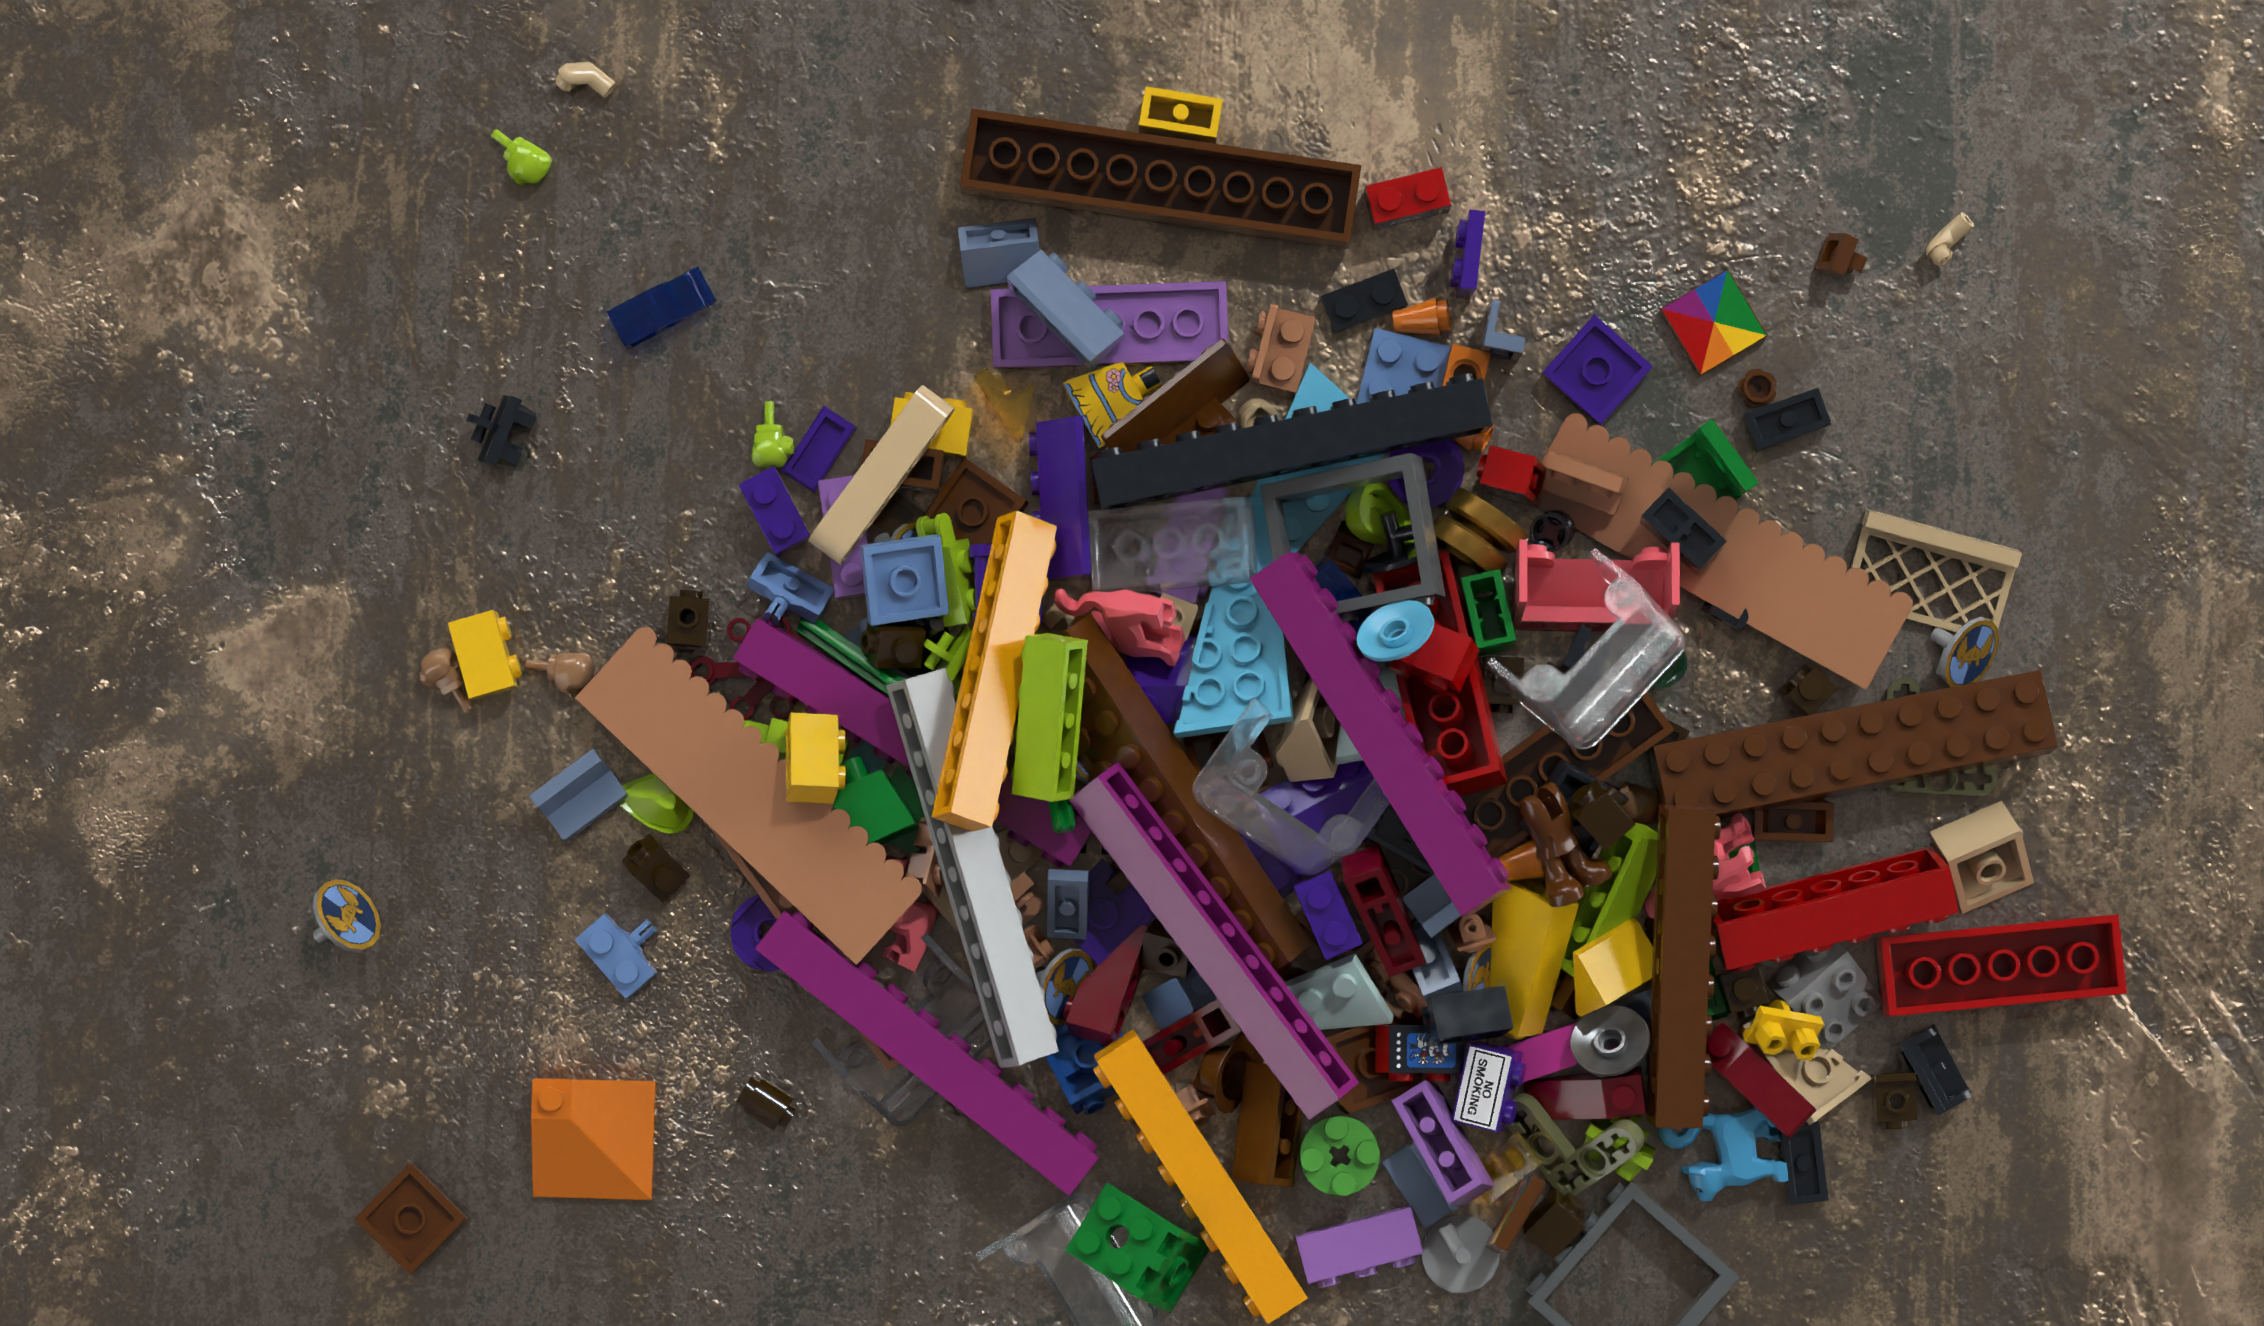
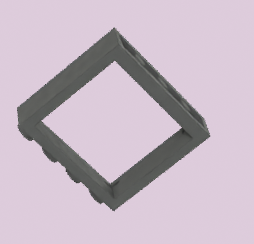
M1407 453L1261 485L1274 562L1285 553L1290 552L1282 503L1404 478L1421 584L1337 601L1338 608L1336 612L1343 623L1346 621L1349 624L1358 622V615L1373 613L1377 609L1393 602L1413 600L1430 606L1434 605V599L1446 597L1423 460L1418 455Z
M1627 1181L1624 1186L1618 1182L1607 1193L1603 1200L1608 1204L1598 1216L1591 1212L1586 1217V1227L1581 1231L1582 1234L1572 1246L1568 1244L1554 1259H1551L1556 1263L1546 1275L1539 1272L1532 1279L1533 1281L1525 1289L1530 1294L1524 1300L1554 1326H1572L1544 1300L1632 1199L1716 1272L1670 1326H1698L1740 1276L1633 1182Z

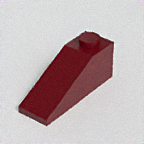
M1378 844L1343 857L1342 865L1345 885L1388 976L1391 977L1426 964V959L1399 888L1380 845Z
M1141 924L1078 986L1075 997H1069L1064 1008L1063 1019L1066 1020L1071 1035L1105 1045L1111 1044L1120 1037L1144 969L1140 968L1144 934L1149 926Z
M1217 998L1145 1039L1142 1043L1164 1075L1242 1030Z
M1723 1022L1712 1032L1710 1038H1706V1053L1710 1055L1711 1070L1789 1139L1817 1111L1812 1104Z
M1642 1066L1635 1067L1620 1075L1602 1078L1592 1073H1581L1523 1082L1525 1094L1533 1096L1552 1120L1607 1119L1646 1114L1647 1102Z

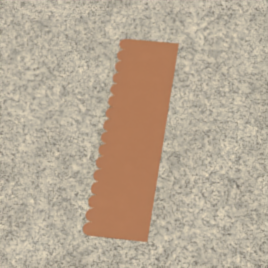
M1572 413L1566 417L1541 463L1545 464L1549 452H1556L1629 478L1618 511L1614 515L1544 491L1543 489H1541L1537 508L1544 512L1554 509L1566 512L1573 519L1575 529L1633 560L1634 556L1642 554V549L1646 547H1662L1668 553L1669 549L1644 527L1640 520L1642 514L1669 487L1727 540L1721 552L1709 561L1706 568L1698 576L1680 560V587L1737 619L1741 617L1746 608L1749 616L1746 624L1867 690L1912 609V599L1907 593L1896 592L1890 596L1891 590L1885 581L1874 580L1869 583V576L1861 568H1852L1846 573L1847 564L1844 559L1839 556H1830L1825 560V552L1817 544H1808L1803 548V539L1798 533L1787 532L1781 536L1782 530L1776 521L1765 520L1759 525L1760 516L1758 512L1751 508H1744L1738 512V504L1732 497L1722 496L1716 501L1717 494L1711 485L1701 484L1695 488V480L1689 473L1680 472L1673 477V468L1667 461L1660 460L1652 464V457L1647 450L1635 449L1630 453V444L1625 438L1614 437L1608 442L1609 433L1603 426L1593 425L1587 430V420L1583 415Z
M649 627L639 628L581 690L575 699L857 965L917 900L922 892L920 881L912 876L903 878L904 868L902 864L893 859L885 861L886 851L879 843H870L866 846L868 843V833L861 826L849 828L851 820L846 811L836 809L831 812L833 804L786 802V759L778 761L780 753L777 746L768 742L761 744L762 735L758 728L754 726L743 728L744 716L741 712L734 709L725 712L727 703L723 695L711 693L707 696L709 684L706 679L699 676L690 679L692 670L689 663L684 660L672 662L674 660V651L671 646L664 643L655 646L657 640L656 633Z

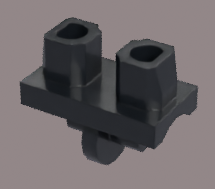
M503 395L492 422L491 419L496 407L485 403L480 417L469 413L466 421L476 425L471 440L482 443L488 430L477 458L478 461L496 466V463L512 467L517 466L523 448L506 441L509 431L513 427L522 432L529 433L537 417L536 413L521 405V399L511 395Z

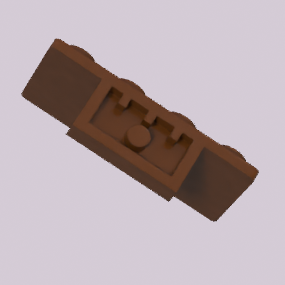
M1223 338L1216 344L1207 347L1186 368L1177 371L1156 392L1143 398L1139 405L1122 419L1113 422L1108 430L1101 435V438L1108 449L1121 447L1122 453L1136 451L1137 443L1148 440L1160 439L1161 445L1176 442V435L1199 431L1200 437L1212 435L1217 426L1238 423L1221 403L1248 383L1250 378L1229 343Z

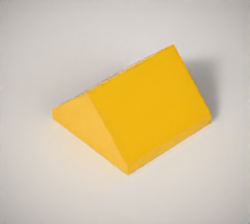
M1630 918L1573 952L1576 1014L1582 1017L1602 1008L1652 978L1653 946L1640 923L1635 918Z

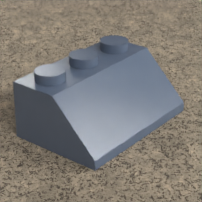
M1040 250L1006 277L1008 288L1092 371L1125 338L1124 332L1121 330L1125 324L1111 309L1107 308L1103 312L1093 302L1097 296L1083 281L1080 280L1075 284L1065 274L1069 268L1054 252L1047 256Z

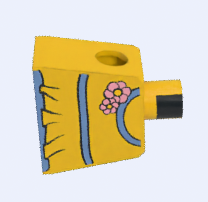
M1123 362L1063 382L1065 392L1078 415L1083 416V424L1098 451L1107 448L1101 435L1108 430L1110 425L1116 420L1122 419L1137 407L1144 396L1162 387L1152 366L1131 376Z

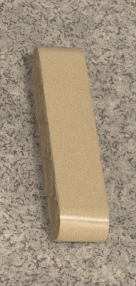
M922 385L820 521L808 542L841 565L947 423L955 408Z

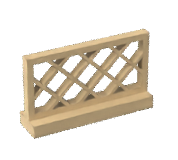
M1866 508L1862 520L1863 526L1850 569L1860 568L1862 559H1864L1868 567L1863 570L1866 573L1871 572L1875 580H1881L1875 569L1896 558L1906 577L1889 586L1891 592L1909 582L1919 599V602L1913 604L1906 619L1957 632L1964 625L1951 621L1961 617L1964 624L1969 621L1965 614L1985 603L1992 615L1991 620L1999 628L2014 573L2019 566L2022 552L2010 547ZM1869 535L1885 539L1892 554L1872 564L1865 553ZM1892 541L1906 546L1896 550ZM1914 547L1922 549L1930 564L1910 575L1899 555ZM1930 552L1944 556L1934 561ZM1951 558L1959 559L1962 561L1968 574L1948 585L1938 565ZM1968 562L1981 565V567L1972 571ZM1990 568L2005 572L2001 587L1986 595L1976 576ZM1934 569L1944 588L1923 598L1913 579ZM1972 579L1982 598L1961 609L1951 590ZM1947 593L1957 612L1945 619L1935 618L1927 603ZM1998 596L1995 608H1993L1989 600ZM1923 606L1927 615L1913 611Z

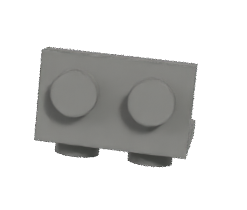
M1839 943L1833 944L1832 948L1822 952L1803 951L1788 965L1782 967L1766 983L1775 996L1789 1004L1793 1012L1821 1016L1825 1025L1817 1038L1823 1050H1830L1882 1005L1881 995L1849 952Z

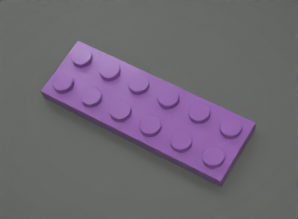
M1226 281L1088 286L1097 296L1093 302L1103 312L1107 308L1111 309L1125 324L1121 328L1125 338L1097 366L1113 365L1119 362H1123L1124 365L1193 362L1207 347L1216 344L1219 340L1224 338L1228 342ZM991 289L994 369L1085 366L1010 289Z

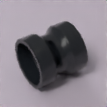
M1556 509L1541 514L1534 519L1530 526L1531 542L1546 546L1549 552L1560 550L1569 544L1575 535L1573 519L1566 512Z

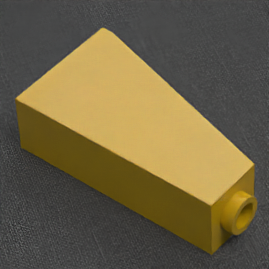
M1533 878L1508 881L1507 883L1511 889L1493 901L1492 931L1496 941L1491 942L1490 987L1505 985L1514 1028L1504 1035L1516 1040H1523L1526 1036L1543 1033L1579 907L1578 902L1562 907H1551L1546 897L1545 885Z

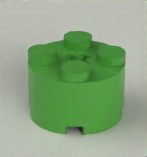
M1332 1115L1316 1121L1307 1129L1300 1143L1299 1161L1304 1175L1314 1187L1329 1195L1347 1196L1362 1190L1374 1178L1379 1166L1380 1150L1375 1136L1362 1122L1349 1116ZM1343 1145L1347 1146L1346 1155L1349 1158L1346 1164L1338 1162L1335 1166L1332 1165L1330 1162L1333 1156L1329 1153L1330 1149L1333 1146L1338 1149Z

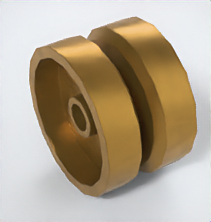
M1458 487L1446 506L1448 511L1462 524L1446 516H1437L1433 522L1436 543L1444 551L1448 550L1453 559L1470 570L1480 574L1500 569L1502 574L1508 565L1507 560L1492 545L1508 553H1516L1519 539L1525 540L1528 534L1494 506L1475 494Z

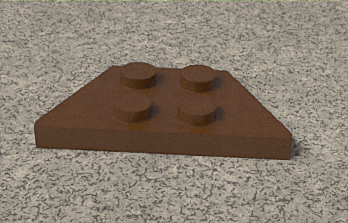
M1405 1011L1401 1019L1394 1016L1392 1024L1383 1025L1424 1024L1422 1016L1418 1019L1413 1013ZM1376 1025L1351 1027L1326 1036V1039L1359 1081L1357 1085L1335 1102L1345 1114H1351L1398 1097L1422 1082L1423 1073H1413V1081H1389V1073L1375 1072Z

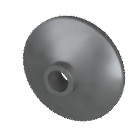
M1616 1005L1604 1006L1583 1016L1579 1020L1571 1035V1050L1576 1062L1589 1073L1598 1076H1616L1635 1068L1644 1059L1650 1046V1033L1645 1020L1634 1010ZM1612 1045H1617V1046H1618V1047L1615 1048V1049L1607 1050V1048H1608L1609 1046H1612Z

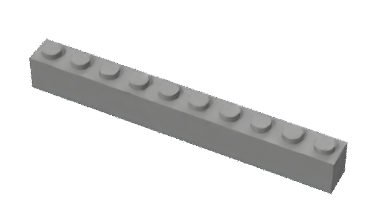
M939 669L886 685L999 1068L1022 1065L1059 1052L1056 1043V1030L1050 1022L1047 1013L1045 993L1036 976L1033 966L1034 956L1025 939L1022 928V915L1014 902L1011 891V878L1003 865L997 834L993 831L992 827L971 832L931 817L956 707L954 687L947 676L946 669Z

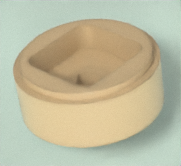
M1251 399L1241 406L1237 415V422L1241 428L1253 426L1254 419L1274 414L1278 416V413L1266 400Z
M1070 593L1067 594L1070 598L1076 600ZM1054 604L1043 615L1042 622L1052 631L1056 627H1067L1075 619V616L1067 615Z

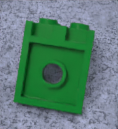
M1712 418L1700 426L1690 437L1656 460L1667 461L1671 464L1674 473L1673 477L1680 472L1689 473L1695 480V488L1701 484L1711 485L1717 494L1716 501L1722 496H1729L1737 500L1759 483Z
M1109 1183L1105 1184L1065 1249L1066 1252L1140 1300L1169 1313L1176 1306L1210 1250L1205 1241L1200 1237L1172 1224ZM1125 1227L1129 1235L1128 1241L1123 1247L1116 1249L1111 1243V1236L1116 1229Z

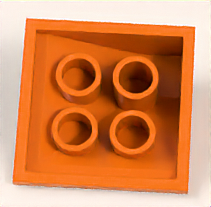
M533 1078L531 1105L533 1197L652 1200L656 1081Z

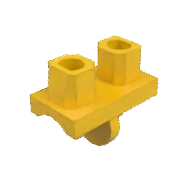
M1774 1000L1769 1007H1758L1752 1025L1745 1029L1742 1035L1746 1043L1760 1045L1763 1053L1776 1055L1781 1053L1783 1049L1794 1051L1797 1059L1810 1061L1820 1047L1817 1036L1825 1024L1821 1016L1790 1011L1787 1002Z

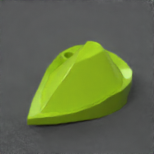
M1381 482L1356 487L1350 493L1346 502L1345 519L1347 527L1357 538L1368 543L1388 545L1380 519L1381 514L1395 511L1399 527L1410 525L1411 519L1410 513L1402 501L1386 484ZM1414 540L1404 542L1405 545L1415 544Z
M654 773L622 785L628 793V797L620 802L619 805L644 825L666 834L680 833L688 829L695 812Z

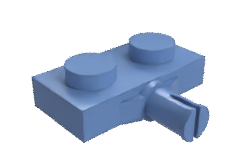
M769 552L765 553L750 576L746 586L772 601L763 615L764 619L769 622L774 614L770 623L772 625L779 623L786 610L792 611L816 624L835 592L834 588Z
M604 913L581 933L575 941L625 999H628L658 973L645 958L640 946L658 930L655 926H651L641 935L652 924L646 918L641 925L629 933L619 928L607 913Z

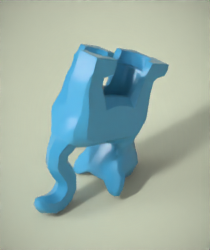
M1754 1107L1739 1113H1708L1707 1117H1703V1128H1683V1131L1680 1133H1675L1672 1128H1658L1659 1137L1662 1142L1670 1148L1683 1149L1692 1144L1701 1129L1711 1130L1717 1150L1718 1163L1701 1161L1680 1167L1681 1173L1688 1174L1690 1186L1696 1192L1700 1201H1712L1716 1193L1724 1187L1745 1186L1763 1177L1771 1176L1775 1182L1789 1181L1787 1163L1772 1159L1771 1157H1757L1755 1142L1757 1138L1764 1137L1769 1142L1780 1141V1135L1777 1128Z

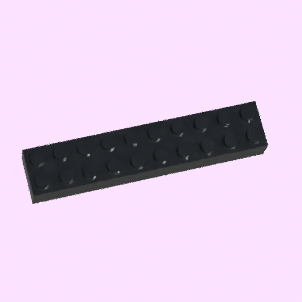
M1472 373L1449 378L1446 386L1434 388L1433 382H1425L1410 386L1408 394L1395 396L1394 390H1387L1371 394L1369 402L1356 404L1355 398H1349L1333 402L1330 407L1331 410L1317 412L1316 406L1294 410L1291 415L1292 418L1278 421L1277 414L1254 419L1253 426L1239 429L1238 423H1230L1215 427L1214 434L1200 437L1199 431H1192L1176 435V442L1161 445L1160 439L1137 443V450L1122 453L1121 447L1099 451L1098 459L1091 460L1101 513L1488 432L1493 422L1483 378L1473 380Z

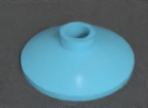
M1402 600L1387 604L1373 612L1362 623L1357 634L1358 647L1365 657L1374 661H1393L1415 652L1428 640L1434 628L1433 615L1425 604L1418 601Z

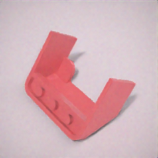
M1519 539L1514 565L1513 628L1526 631L1577 632L1580 626L1584 625L1590 628L1591 632L1660 633L1670 629L1680 605V543H1671L1668 553L1662 547L1643 548L1642 554L1635 555L1633 560L1555 558L1554 553L1547 551L1546 546L1539 544L1527 545V540Z

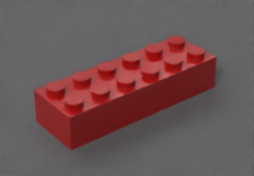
M1448 550L1439 552L1446 597L1434 599V605L1427 607L1433 615L1435 624L1471 637L1474 640L1457 565ZM1418 562L1386 572L1372 573L1377 593L1421 584ZM1478 655L1460 693L1447 688L1446 692L1437 691L1424 683V678L1411 674L1410 678L1396 674L1406 722H1411L1418 729L1423 738V743L1420 745L1428 757L1433 756L1442 767L1445 774L1442 780L1449 791L1454 790L1459 796L1508 784Z
M1928 846L1768 886L1765 891L1745 897L1725 898L1717 901L1716 919H1711V935L1715 937L1716 954L1726 970L1732 969L1739 972L1752 969L1756 966L1755 963L1770 959L1773 962L1786 961L1793 958L1794 953L1806 950L1811 952L1826 951L1832 948L1833 944L1847 940L1852 943L1863 942L1870 939L1871 934L1883 931L1889 933L1902 932L1909 929L1911 924L1923 921L1926 923H1939L1948 919V915L1959 913L1950 868L1934 847Z
M2119 914L1875 937L1883 1016L1890 1017L2127 994Z

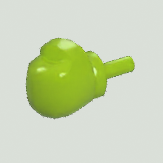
M498 129L492 132L491 137L506 148L503 158L508 162L507 171L512 180L519 185H525L526 183L536 184L546 175L551 166V157L547 152L522 137L512 141Z
M766 401L764 424H759L755 427L751 458L753 463L760 468L769 469L773 466L781 468L786 464L787 456L794 454L793 438L783 435L782 425L774 424V402Z

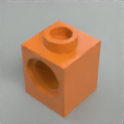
M1452 344L1442 386H1446L1449 378L1453 377L1454 371L1461 367L1470 369L1474 373L1475 379L1483 378L1485 380L1491 353Z

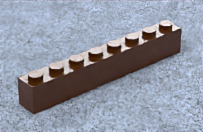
M1659 805L1646 1121L1655 1128H1703V1117H1707L1709 1113V1097L1707 1093H1704L1705 1077H1709L1711 1072L1710 1055L1706 1053V1038L1711 1037L1713 1029L1712 1017L1710 1014H1707L1708 998L1711 999L1714 994V979L1709 974L1710 959H1714L1716 953L1715 937L1711 935V919H1716L1718 908L1717 898L1715 895H1712L1713 880H1717L1719 875V860L1717 856H1714V841L1720 838L1721 822L1719 816H1716V810L1706 805Z

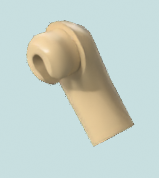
M590 62L566 63L559 68V74L555 78L557 86L563 91H571L576 85L588 84L603 98H606L616 86V82Z
M1961 212L1944 226L1927 244V258L1932 259L1936 266H1944L1949 263L1953 255L1950 248L1974 228L1971 219Z

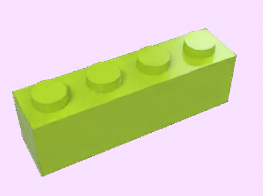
M1050 633L1026 635L1025 645L1022 649V682L1018 691L1020 705L1018 724L1015 729V763L1011 771L1013 780L1012 794L1050 802L1074 798L1088 640Z
M1635 823L1636 825L1607 851L1602 848L1597 857L1604 859L1610 865L1613 874L1601 884L1583 888L1584 896L1577 901L1579 907L1561 966L1564 971L1573 977L1574 951L1630 918L1636 919L1656 877L1658 833L1645 824Z

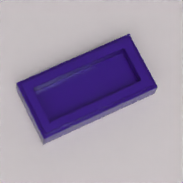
M823 406L781 472L815 494L819 488L818 481L824 480L857 427Z

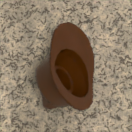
M1242 1031L1232 1045L1213 1047L1205 1053L1193 1087L1197 1092L1214 1099L1221 1112L1225 1114L1232 1113L1242 1100L1246 1061L1263 1063L1264 1059L1247 1040Z

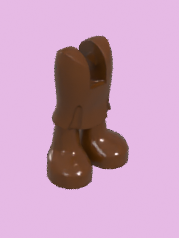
M1549 782L1540 787L1537 791V797L1529 795L1519 802L1521 815L1536 846V857L1538 860H1541L1545 876V893L1551 907H1562L1576 902L1584 896L1583 888L1601 884L1612 876L1611 867L1604 859L1589 858L1584 853L1579 843L1581 836L1573 825L1566 800L1555 783ZM1561 855H1563L1567 871L1560 859Z

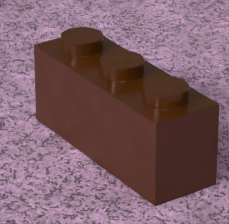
M1246 1061L1241 1109L1238 1118L1236 1150L1233 1158L1232 1180L1270 1186L1294 1187L1303 1111L1296 1105L1291 1095L1272 1073L1267 1063Z

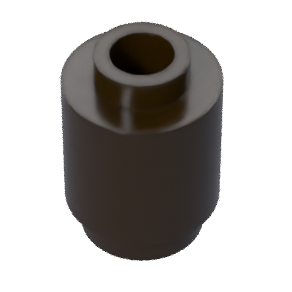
M754 1076L749 1079L736 1101L738 1105L743 1107L742 1112L775 1131L778 1125L786 1128L797 1110L795 1106L791 1105L795 1098L794 1096L764 1078L758 1080Z

